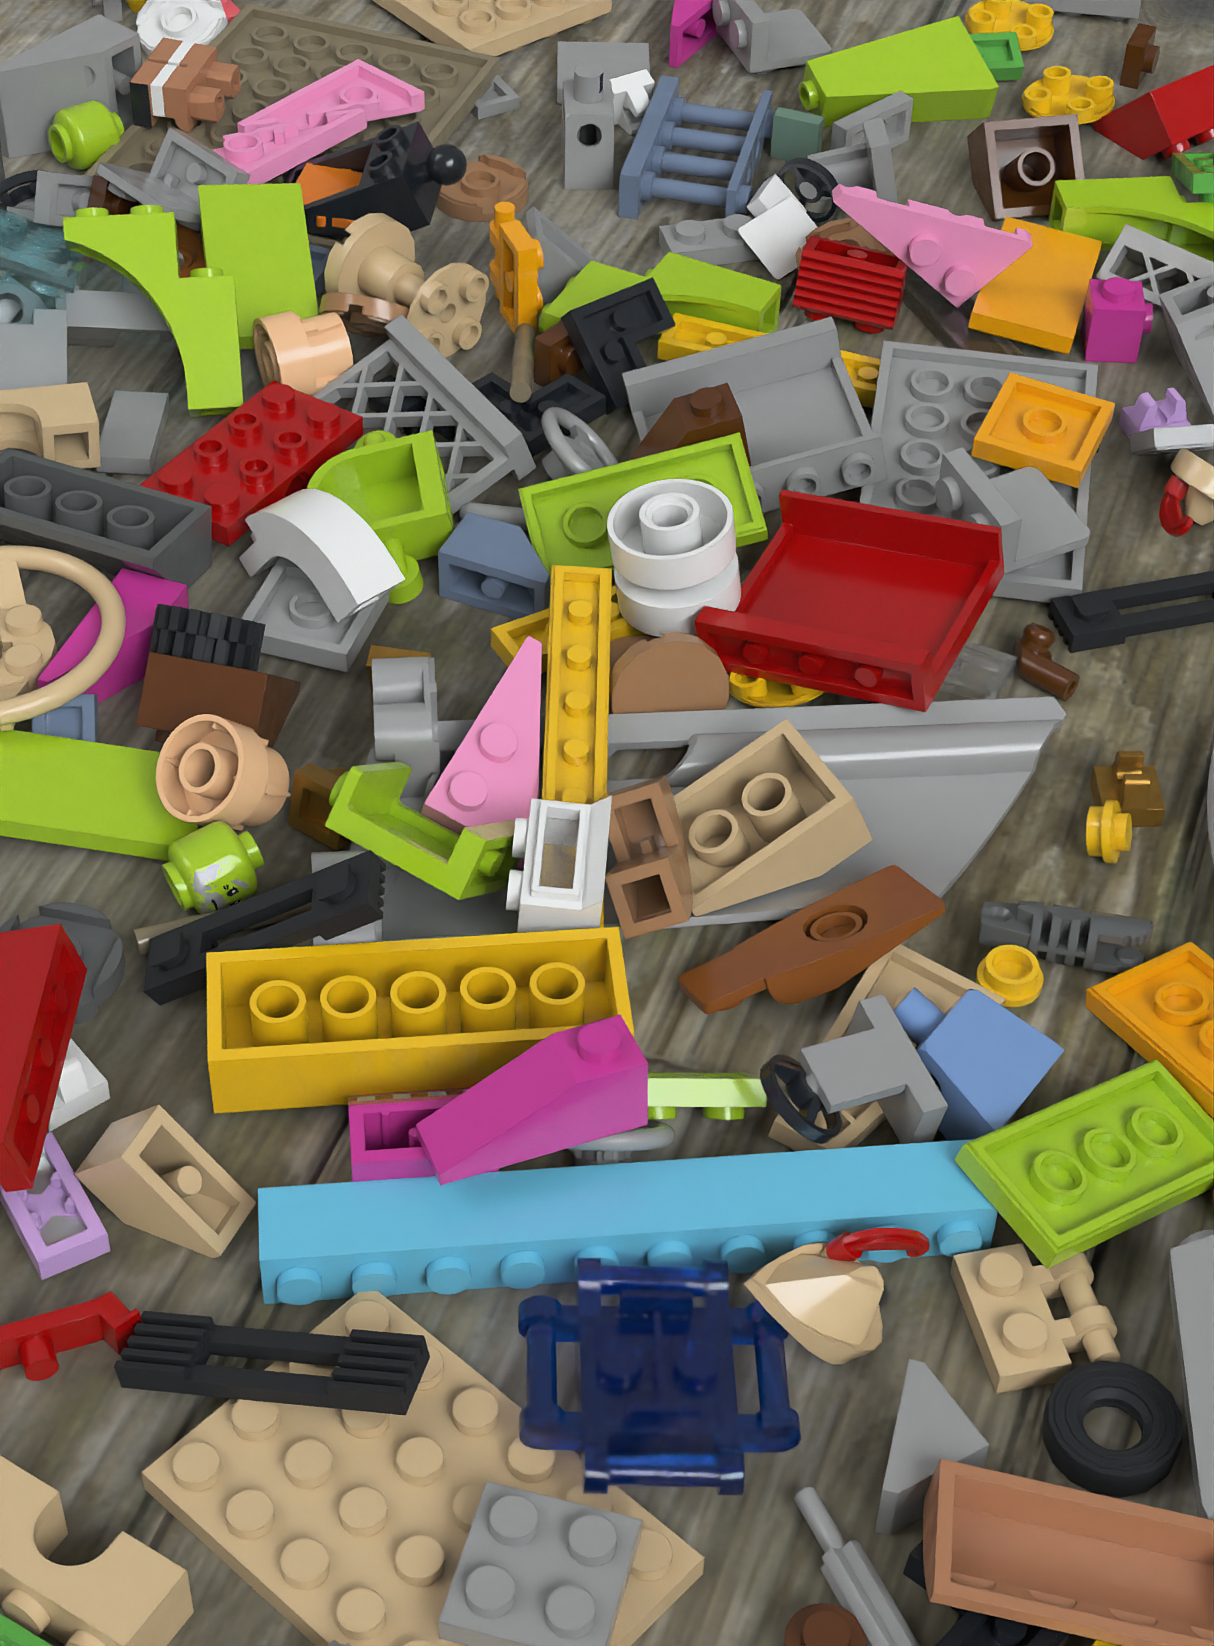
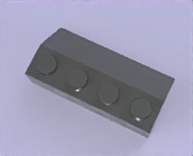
M11 448L6 449L0 454V538L4 539L7 543L57 550L77 557L92 566L105 569L113 575H117L122 568L186 584L187 589L212 566V506Z

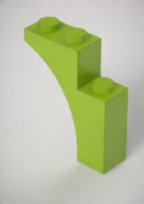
M1171 176L1055 181L1048 222L1050 228L1103 241L1100 250H1111L1123 228L1128 224L1214 262V202L1186 203L1185 197L1179 195Z
M134 206L130 208L131 214L109 215L108 209L91 207L76 210L75 217H62L64 241L68 250L88 256L123 275L152 302L166 322L182 358L190 417L228 416L244 403L234 275L223 276V270L220 268H198L190 271V277L180 278L174 212L164 213L162 206Z
M668 252L655 268H650L646 272L645 276L590 260L576 277H571L568 280L564 290L552 303L545 305L538 324L539 332L543 333L560 322L561 317L570 310L653 277L671 316L674 313H680L769 334L778 329L781 285L673 252Z

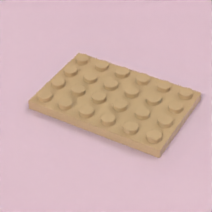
M379 1291L358 1292L310 1333L350 1337L352 1329L424 1335L430 1359L406 1415L230 1398L141 1472L144 1489L315 1646H327L333 1640L344 1645L349 1643L351 1646H466L439 1639L438 1621L486 1481L642 1519L641 1538L609 1646H631L703 1574L705 1557ZM275 1361L264 1371L333 1377L332 1372L338 1366Z

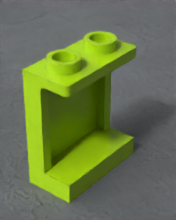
M401 761L353 766L349 771L343 773L335 783L329 797V804L333 808L325 823V826L367 850H372L376 855L457 900L507 889L510 870H515L521 859L512 857L514 821L508 820L463 828L461 835L451 831L402 804L400 796L412 772V767Z

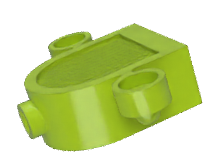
M372 431L363 435L356 442L354 449L342 452L325 462L314 473L307 489L322 490L337 497L351 507L371 527L405 578L400 585L389 593L390 599L388 603L403 604L415 599L421 593L424 586V580L416 560L438 555L440 548L455 530L444 466L433 431H425L396 438L387 431Z

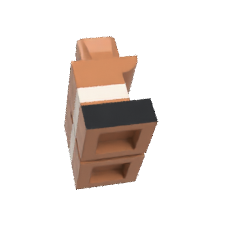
M165 37L162 38L147 58L148 61L143 63L129 82L135 126L153 128L160 117L174 118L176 125L187 133L191 132L198 120L218 123L224 115L225 98L235 99L241 89L239 66L218 62L217 47Z

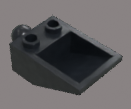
M418 121L404 127L400 125L389 126L379 132L374 138L306 162L319 166L351 169V171L363 173L358 186L304 205L307 233L349 237L351 234L346 232L344 228L332 226V218L357 220L369 213H384L407 227L410 232L429 226L442 185L456 184L464 177L467 169L466 157L458 147L451 144H441L433 148ZM306 163L290 169L284 183H296ZM316 216L326 217L325 227H318L316 225Z

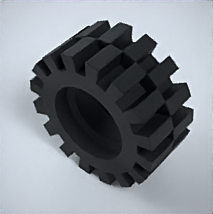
M157 604L148 652L257 672L266 625L212 612Z

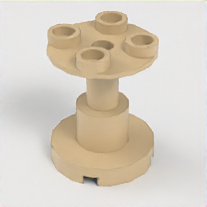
M369 213L353 221L345 229L351 235L346 239L344 245L336 241L328 256L324 271L325 290L327 293L359 294L409 307L407 320L445 358L456 353L460 348L468 350L478 342L482 333L480 319L486 302V292L489 287L487 275L466 262L450 263L435 271L425 281L422 267L414 262L415 241L409 229L384 213Z

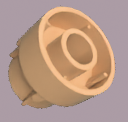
M286 311L259 317L254 320V351L264 387L270 382L276 381L312 396L354 365L348 334L341 318L335 312L300 319V316H297L293 311Z
M202 714L182 722L165 741L157 762L156 786L162 804L174 817L202 827L212 822L222 821L230 825L232 829L243 831L244 826L254 827L270 821L280 811L286 797H290L291 794L288 792V767L283 757L277 751L267 747L269 740L260 738L254 732V729L216 715Z

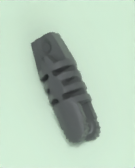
M985 901L979 923L978 943L992 947L1017 945L1026 948L1035 957L1044 959V962L1073 966V964L1078 963L1082 964V968L1120 974L1147 961L1141 950L1138 951L1135 947H1131L1133 945L1137 947L1139 945L1145 946L1146 943H1150L1154 925L1148 919L1093 910L1090 913H1086L1080 908L1055 904L1051 907H1046L1043 902L1019 901L1018 904Z

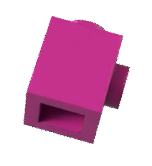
M1113 277L1107 280L1089 279L1080 330L1084 361L1137 362L1142 334H1150L1153 322V304L1146 303L1144 300L1142 281H1130L1120 277Z

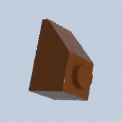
M728 383L701 388L694 393L674 398L632 453L630 460L740 432L748 464L751 466L743 417Z

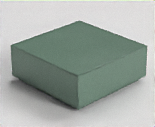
M778 107L773 115L770 157L790 161L795 158H807V155L820 153L824 116Z

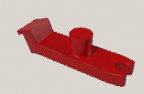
M110 1291L90 1301L0 1326V1370L22 1364L27 1379L32 1381L45 1380L52 1377L59 1369L57 1353L102 1340L120 1355L123 1348H129L127 1341L130 1335L136 1336L134 1328L137 1323H142L140 1312L136 1308L130 1311Z

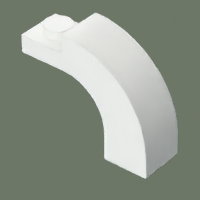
M302 489L245 519L253 532L250 537L254 543L239 559L250 578L274 566L279 557L292 561L313 582L337 623L381 600L405 580L394 559L371 527L346 503L322 490Z

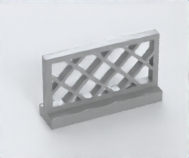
M402 314L385 326V330L390 338L388 341L312 395L315 398L333 404L341 398H355L352 413L363 417V428H384L383 431L390 432L394 436L397 427H421L419 432L421 433L433 431V426H457L454 442H436L440 457H451L448 473L445 476L452 515L461 509V506L476 498L509 472L518 480H521L537 468L522 433ZM390 362H393L398 367L395 382H372L374 374ZM404 396H427L425 411L401 412ZM368 397H391L388 412L365 413ZM356 440L352 445H350L345 451L354 449L355 444L358 440ZM486 456L491 461L476 473H460L463 457Z

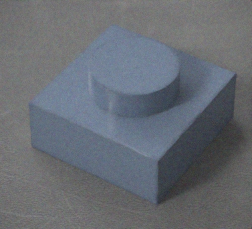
M81 694L57 709L32 718V733L98 743V695Z

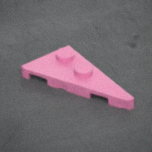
M357 59L239 121L237 127L239 133H245L256 128L295 120L299 131L326 125L325 113L351 110L358 107L366 110L368 122L420 112L425 109L424 91Z
M358 107L351 110L325 113L326 125L299 131L296 121L293 120L256 128L250 132L224 135V147L212 150L250 174L247 184H264L281 174L288 173L290 169L366 129V110Z
M839 184L832 190L833 202L957 308L1033 247L1031 234L1024 229L1016 228L1013 234L984 226L982 218L970 215L957 216L950 213L947 209L908 199L906 205L882 200L877 198L876 191L859 186L845 187Z
M530 636L526 638L424 802L421 811L422 815L461 835L463 828L508 820L515 822L516 818L529 819L531 798L538 799L541 642ZM525 858L520 859L516 868L524 870Z

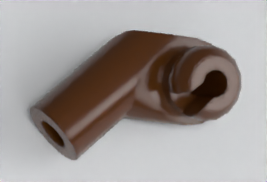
M1036 623L1028 624L1023 630L1022 638H1017L1014 644L1019 674L1026 681L1067 701L1078 686L1079 675L1052 661V654L1048 650L1055 641L1054 633L1042 625Z

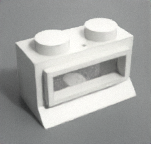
M612 795L591 805L531 798L529 819L516 818L512 857L525 858L524 870H510L506 910L519 911L517 933L600 927Z

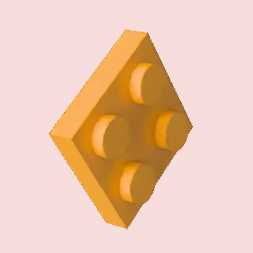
M1010 372L973 440L971 456L1016 470L1025 467H1035L1050 481L1078 488L1112 421L1115 403Z

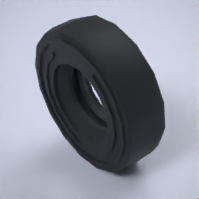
M1098 1361L1077 1366L1059 1379L1045 1405L1043 1413V1442L1052 1463L1072 1483L1095 1494L1126 1497L1147 1492L1168 1476L1182 1446V1415L1172 1393L1153 1375L1130 1364ZM1099 1407L1118 1408L1129 1413L1137 1421L1141 1430V1439L1129 1449L1120 1451L1106 1449L1096 1444L1087 1435L1083 1426L1085 1415Z

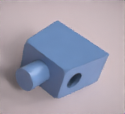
M914 987L893 1010L908 1037L917 1044L915 1047L917 1053L948 1104L938 1127V1130L948 1141L976 1139L1005 1126L1064 1052V1049L1055 1041L975 989H968L946 1013H943Z

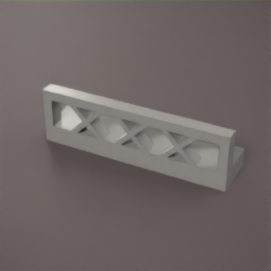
M1126 224L1098 271L1096 278L1107 280L1119 277L1115 275V272L1126 256L1127 260L1147 268L1148 273L1128 280L1142 281V286L1151 283L1153 291L1143 287L1144 300L1146 303H1152L1153 307L1162 310L1159 294H1161L1159 280L1170 278L1186 285L1214 274V262Z

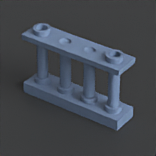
M661 75L620 172L618 217L638 220L644 202H652L653 197L726 208L725 218L733 214L747 216L749 210L746 206L752 199L751 184L767 139H772L773 115L776 110H771L773 91L763 90L756 111L748 112L686 103V98L679 97L680 78ZM683 122L743 130L748 131V133L744 137L680 127L683 125ZM673 147L737 155L739 158L737 162L666 152V150L672 151ZM663 172H671L730 182L727 188L658 178L656 175L662 176Z

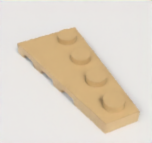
M900 944L867 968L823 1042L844 1037L859 1000L884 994L892 1010H894L915 987L943 1013H946L968 989L979 990L1001 1006L1004 1005L1006 998ZM910 1039V1041L912 1042V1044H913V1046H914V1048H915V1047L917 1046V1044L914 1043V1042ZM788 1097V1100L790 1101V1103H791V1104L795 1107V1109L799 1112V1109L795 1106V1104H794V1103L791 1101V1099ZM877 1100L840 1110L839 1113L842 1120L841 1131L829 1142L819 1144L797 1133L778 1114L768 1136L795 1151L856 1147L886 1119V1116ZM819 1111L814 1125L827 1129L822 1111Z

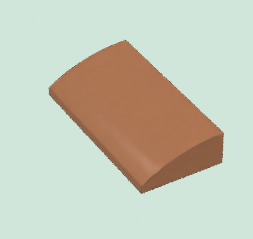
M940 1458L925 1493L923 1507V1562L929 1602L1123 1646H1214V1520Z

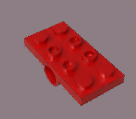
M272 381L142 482L140 486L212 506V540L229 547L250 529L245 521L248 516L297 491L307 489L310 479L325 462L342 453L363 435V417L342 409L333 403L325 402L293 389L289 385Z

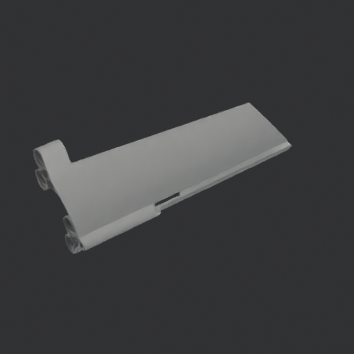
M434 657L372 658L375 742L374 747L369 752L366 765L401 761L412 767V772L400 796V801L421 814L424 802L475 720L438 721ZM1055 697L932 701L927 712L879 703L609 714L608 758L617 750L688 747L685 756L667 775L672 794L675 796L787 718L854 798L873 840L820 877L695 917L691 912L689 921L667 928L781 920L891 865L900 867L941 899L975 859L1009 812L1035 772L1039 756L1047 740L1053 732H1059L1066 720V713ZM540 717L538 799H541L545 717ZM651 779L607 780V793ZM609 837L605 875L617 864ZM352 841L349 851L312 852V873L369 850ZM378 856L386 864V871L381 872L385 876V883L381 884L385 888V894L380 896L384 900V906L380 908L384 912L383 919L327 941L319 935L313 938V946L517 933L519 911L506 910L508 886L505 890L457 900ZM605 880L604 928L619 927V931L623 932Z

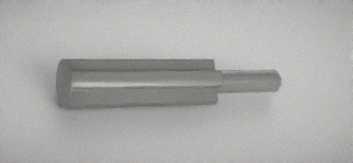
M803 1487L798 1490L794 1501L825 1553L821 1557L825 1564L820 1569L842 1608L856 1617L866 1635L867 1646H920L860 1542L850 1540L846 1543L815 1488Z

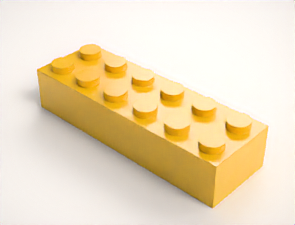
M619 927L206 953L207 1056L214 1114L347 1105L348 1096L471 1088L553 1033L620 1014L634 1037Z

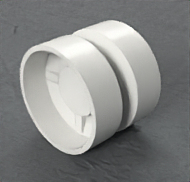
M666 479L637 487L615 503L608 515L607 529L614 565L618 606L621 615L627 623L643 633L662 637L661 633L673 631L697 635L695 620L704 606L735 612L741 599V583L736 554L734 514L729 499L720 490L700 481Z

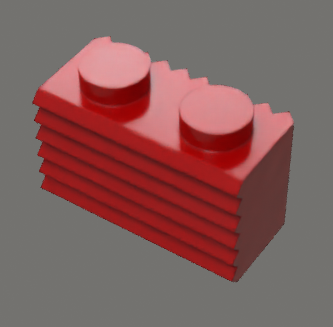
M817 235L810 236L801 254L792 308L804 310V315L814 321L832 317L833 320L836 317L854 321L855 328L867 333H881L884 329L893 330L900 314L909 266L895 254H891L888 251L870 249L867 246L860 247L857 244L850 245L848 242L830 240L827 237L820 238Z

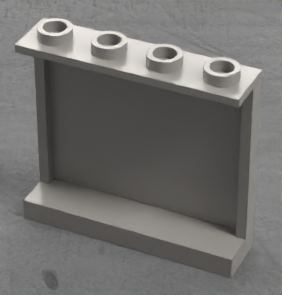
M832 317L622 373L632 419L640 443L674 398L694 393L701 388L728 383L743 417L751 466L749 467L762 513L780 508L779 493L782 489L824 497L887 479L880 432L873 433L841 357L837 328Z

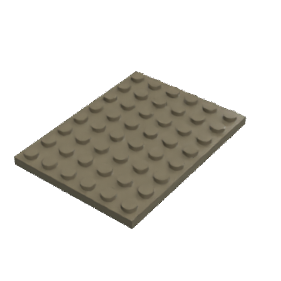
M248 3L208 45L217 47L218 62L239 66L240 92L235 99L225 98L224 115L218 123L198 120L191 132L185 133L211 150L224 147L223 136L238 133L237 123L360 59L424 91L425 109L420 112L368 121L367 128L303 163L374 138L379 132L389 126L400 125L404 127L418 121L433 148L448 141L472 111L475 102L481 99L491 87L493 79L500 75V57ZM160 117L153 128L135 126L133 123L120 136L119 143L112 145L84 176H100L96 173L100 162L150 173L169 127L177 130L181 129L176 125L174 118ZM287 173L281 174L264 184H282L286 179ZM308 234L309 244L332 249L336 241L344 245L348 238Z

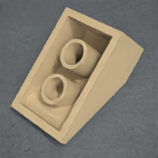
M787 718L673 796L688 855L692 883V913L695 917L820 877L873 840L854 798Z

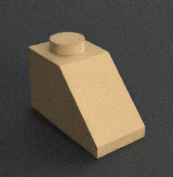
M160 1105L112 1122L74 1173L124 1224L210 1258L222 1255L257 1203Z

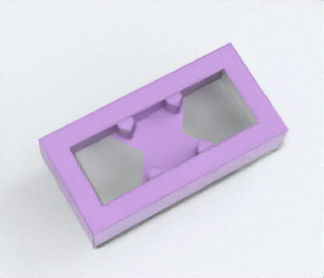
M52 1132L46 1134L33 1189L5 1192L0 1185V1201L41 1280L111 1251L108 1233L79 1180L74 1175V1171Z

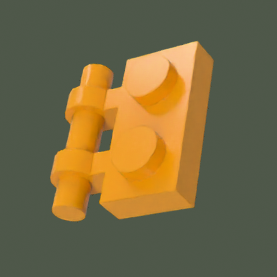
M506 201L499 202L494 206V219L489 224V239L494 246V259L489 264V278L495 287V297L500 300V313L514 335L516 328L520 324L528 323L535 328L537 336V314H540L543 310V298L538 286V270H542L544 266L542 248L536 238L532 239L522 223L515 219V205Z

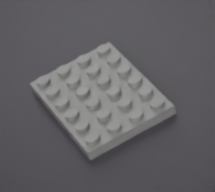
M883 341L871 430L873 433L880 432L882 437L887 479L862 486L860 503L946 518L936 506L935 484L940 476L942 454L963 447L971 456L973 440L1009 373L1096 397L1098 365ZM971 456L989 479L1016 470ZM1091 463L1078 488L1049 480L1086 526ZM1085 546L1005 573L992 596L1051 603V598L1082 594Z

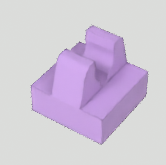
M1167 388L1166 398L1155 401L1148 392L1140 394L1135 405L1122 408L1119 426L1129 439V434L1152 428L1191 425L1187 420L1186 402L1175 388Z

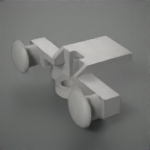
M179 252V266L181 269L185 262L183 255ZM123 275L122 292L54 289V309H47L41 298L25 286L9 282L0 284V300L11 299L16 301L21 306L24 314L21 320L16 323L0 322V390L67 384V345L114 347L119 331L160 333V342H171L173 337L166 322L152 302Z

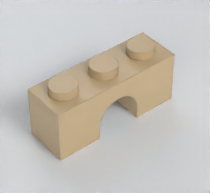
M81 382L0 390V450L8 448L24 449L36 454L38 457L80 469L101 467L99 420L88 383Z
M0 1455V1603L7 1617L36 1636L44 1631L65 1646H167L194 1613L187 1570L124 1531L117 1536L99 1557L85 1564L64 1566L47 1560L68 1535L60 1493Z

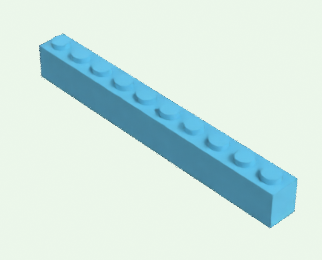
M974 1139L487 1172L441 1186L436 1176L258 1188L259 1262L264 1304L287 1303L290 1305H306L317 1300L352 1298L358 1292L379 1291L385 1297L427 1292L449 1295L463 1290L496 1287L528 1289L538 1284L582 1281L589 1284H599L611 1279L648 1276L669 1279L689 1273L717 1271L747 1273L762 1268L771 1261L802 1245L826 1243L845 1231L855 1233L873 1228L898 1227L919 1231L928 1238L930 1247L924 1255L918 1257L938 1255L953 1257V1255L990 1249L998 1211L954 1161L962 1145ZM906 1250L862 1251V1256L857 1260L889 1263L901 1258L910 1257L907 1256Z

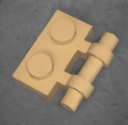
M1023 1243L953 1255L950 1274L996 1394L1057 1383L1060 1378L1070 1372L1072 1365L1068 1355L1070 1353L1086 1351L1091 1363L1098 1361L1118 1363L1120 1361V1354L1114 1342L1117 1327L1109 1309L1098 1304L1091 1287L1094 1273L1084 1253H1079L1049 1269H1046L1044 1265L1032 1266ZM1064 1297L1071 1317L1054 1320L1046 1299Z

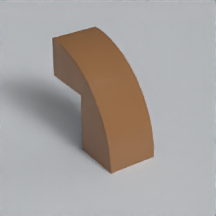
M667 775L606 793L598 801L612 795L609 838L617 864L605 875V880L625 940L689 921L692 912L690 867L682 827Z

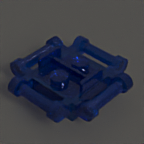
M578 1257L576 1265V1305H562L553 1297L538 1295L523 1300L518 1307V1330L526 1338L527 1406L519 1414L520 1441L532 1449L578 1450V1455H580L583 1494H607L608 1486L716 1487L717 1495L742 1496L745 1480L744 1452H785L795 1448L801 1441L799 1414L790 1408L784 1340L788 1337L789 1333L766 1311L759 1301L751 1303L746 1308H729V1270L727 1260H703L702 1267L601 1265L600 1258ZM601 1296H619L618 1306H601ZM693 1297H702L703 1307H693ZM556 1342H575L577 1412H565L558 1406ZM733 1345H754L760 1411L756 1414H738Z

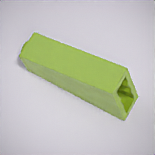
M955 16L806 61L803 81L799 84V97L807 111L811 110L814 115L824 116L823 127L832 126L833 122L898 91L914 98L911 123L975 120L990 117L999 86L959 16Z

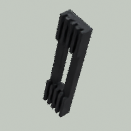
M1214 571L1086 592L1073 596L1051 598L1048 617L1050 620H1054V627L1059 628L1058 634L1060 637L1064 636V644H1069L1068 650L1070 653L1124 644L1125 638L1129 636L1214 622ZM1213 593V599L1123 615L1118 611L1119 609Z
M369 850L151 938L143 992L161 1006L207 988L206 953L288 948L319 935L327 941L383 919L384 912L380 908L384 906V900L380 896L385 894V888L381 885L385 883V876L381 872L386 871V864L372 850ZM312 902L311 910L218 947L216 940Z
M143 1311L140 1316L142 1323H137L134 1328L136 1336L130 1335L127 1341L129 1348H123L121 1352L123 1361L117 1360L114 1369L121 1388L406 1415L430 1359V1354L424 1335L352 1329L350 1337L215 1325L213 1318L209 1316ZM210 1355L338 1367L334 1368L332 1372L333 1377L211 1366L206 1365Z

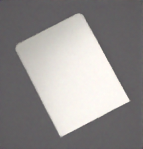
M791 195L738 229V233L772 276L779 280L797 268L795 254L798 247L802 249L806 244L805 237L818 227Z

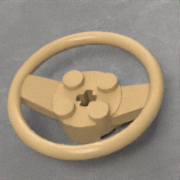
M0 546L1 731L14 730L16 722L43 715L81 695L102 677L121 649L125 636L126 615L118 591L111 581L98 569L70 554L34 546ZM18 569L51 573L78 584L96 601L101 613V630L90 653L70 672L41 688L38 686L37 679L58 651L52 629L43 621L41 610L34 605L26 604Z

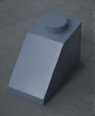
M467 512L438 551L439 596L513 619H519L548 609L550 605V576L522 528Z

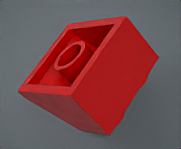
M1214 65L1152 90L1106 114L1101 119L1092 122L1095 131L1142 160L1160 152L1164 160L1172 157V153H1182L1190 149L1191 146L1188 140L1192 138L1195 139L1197 146L1214 139Z

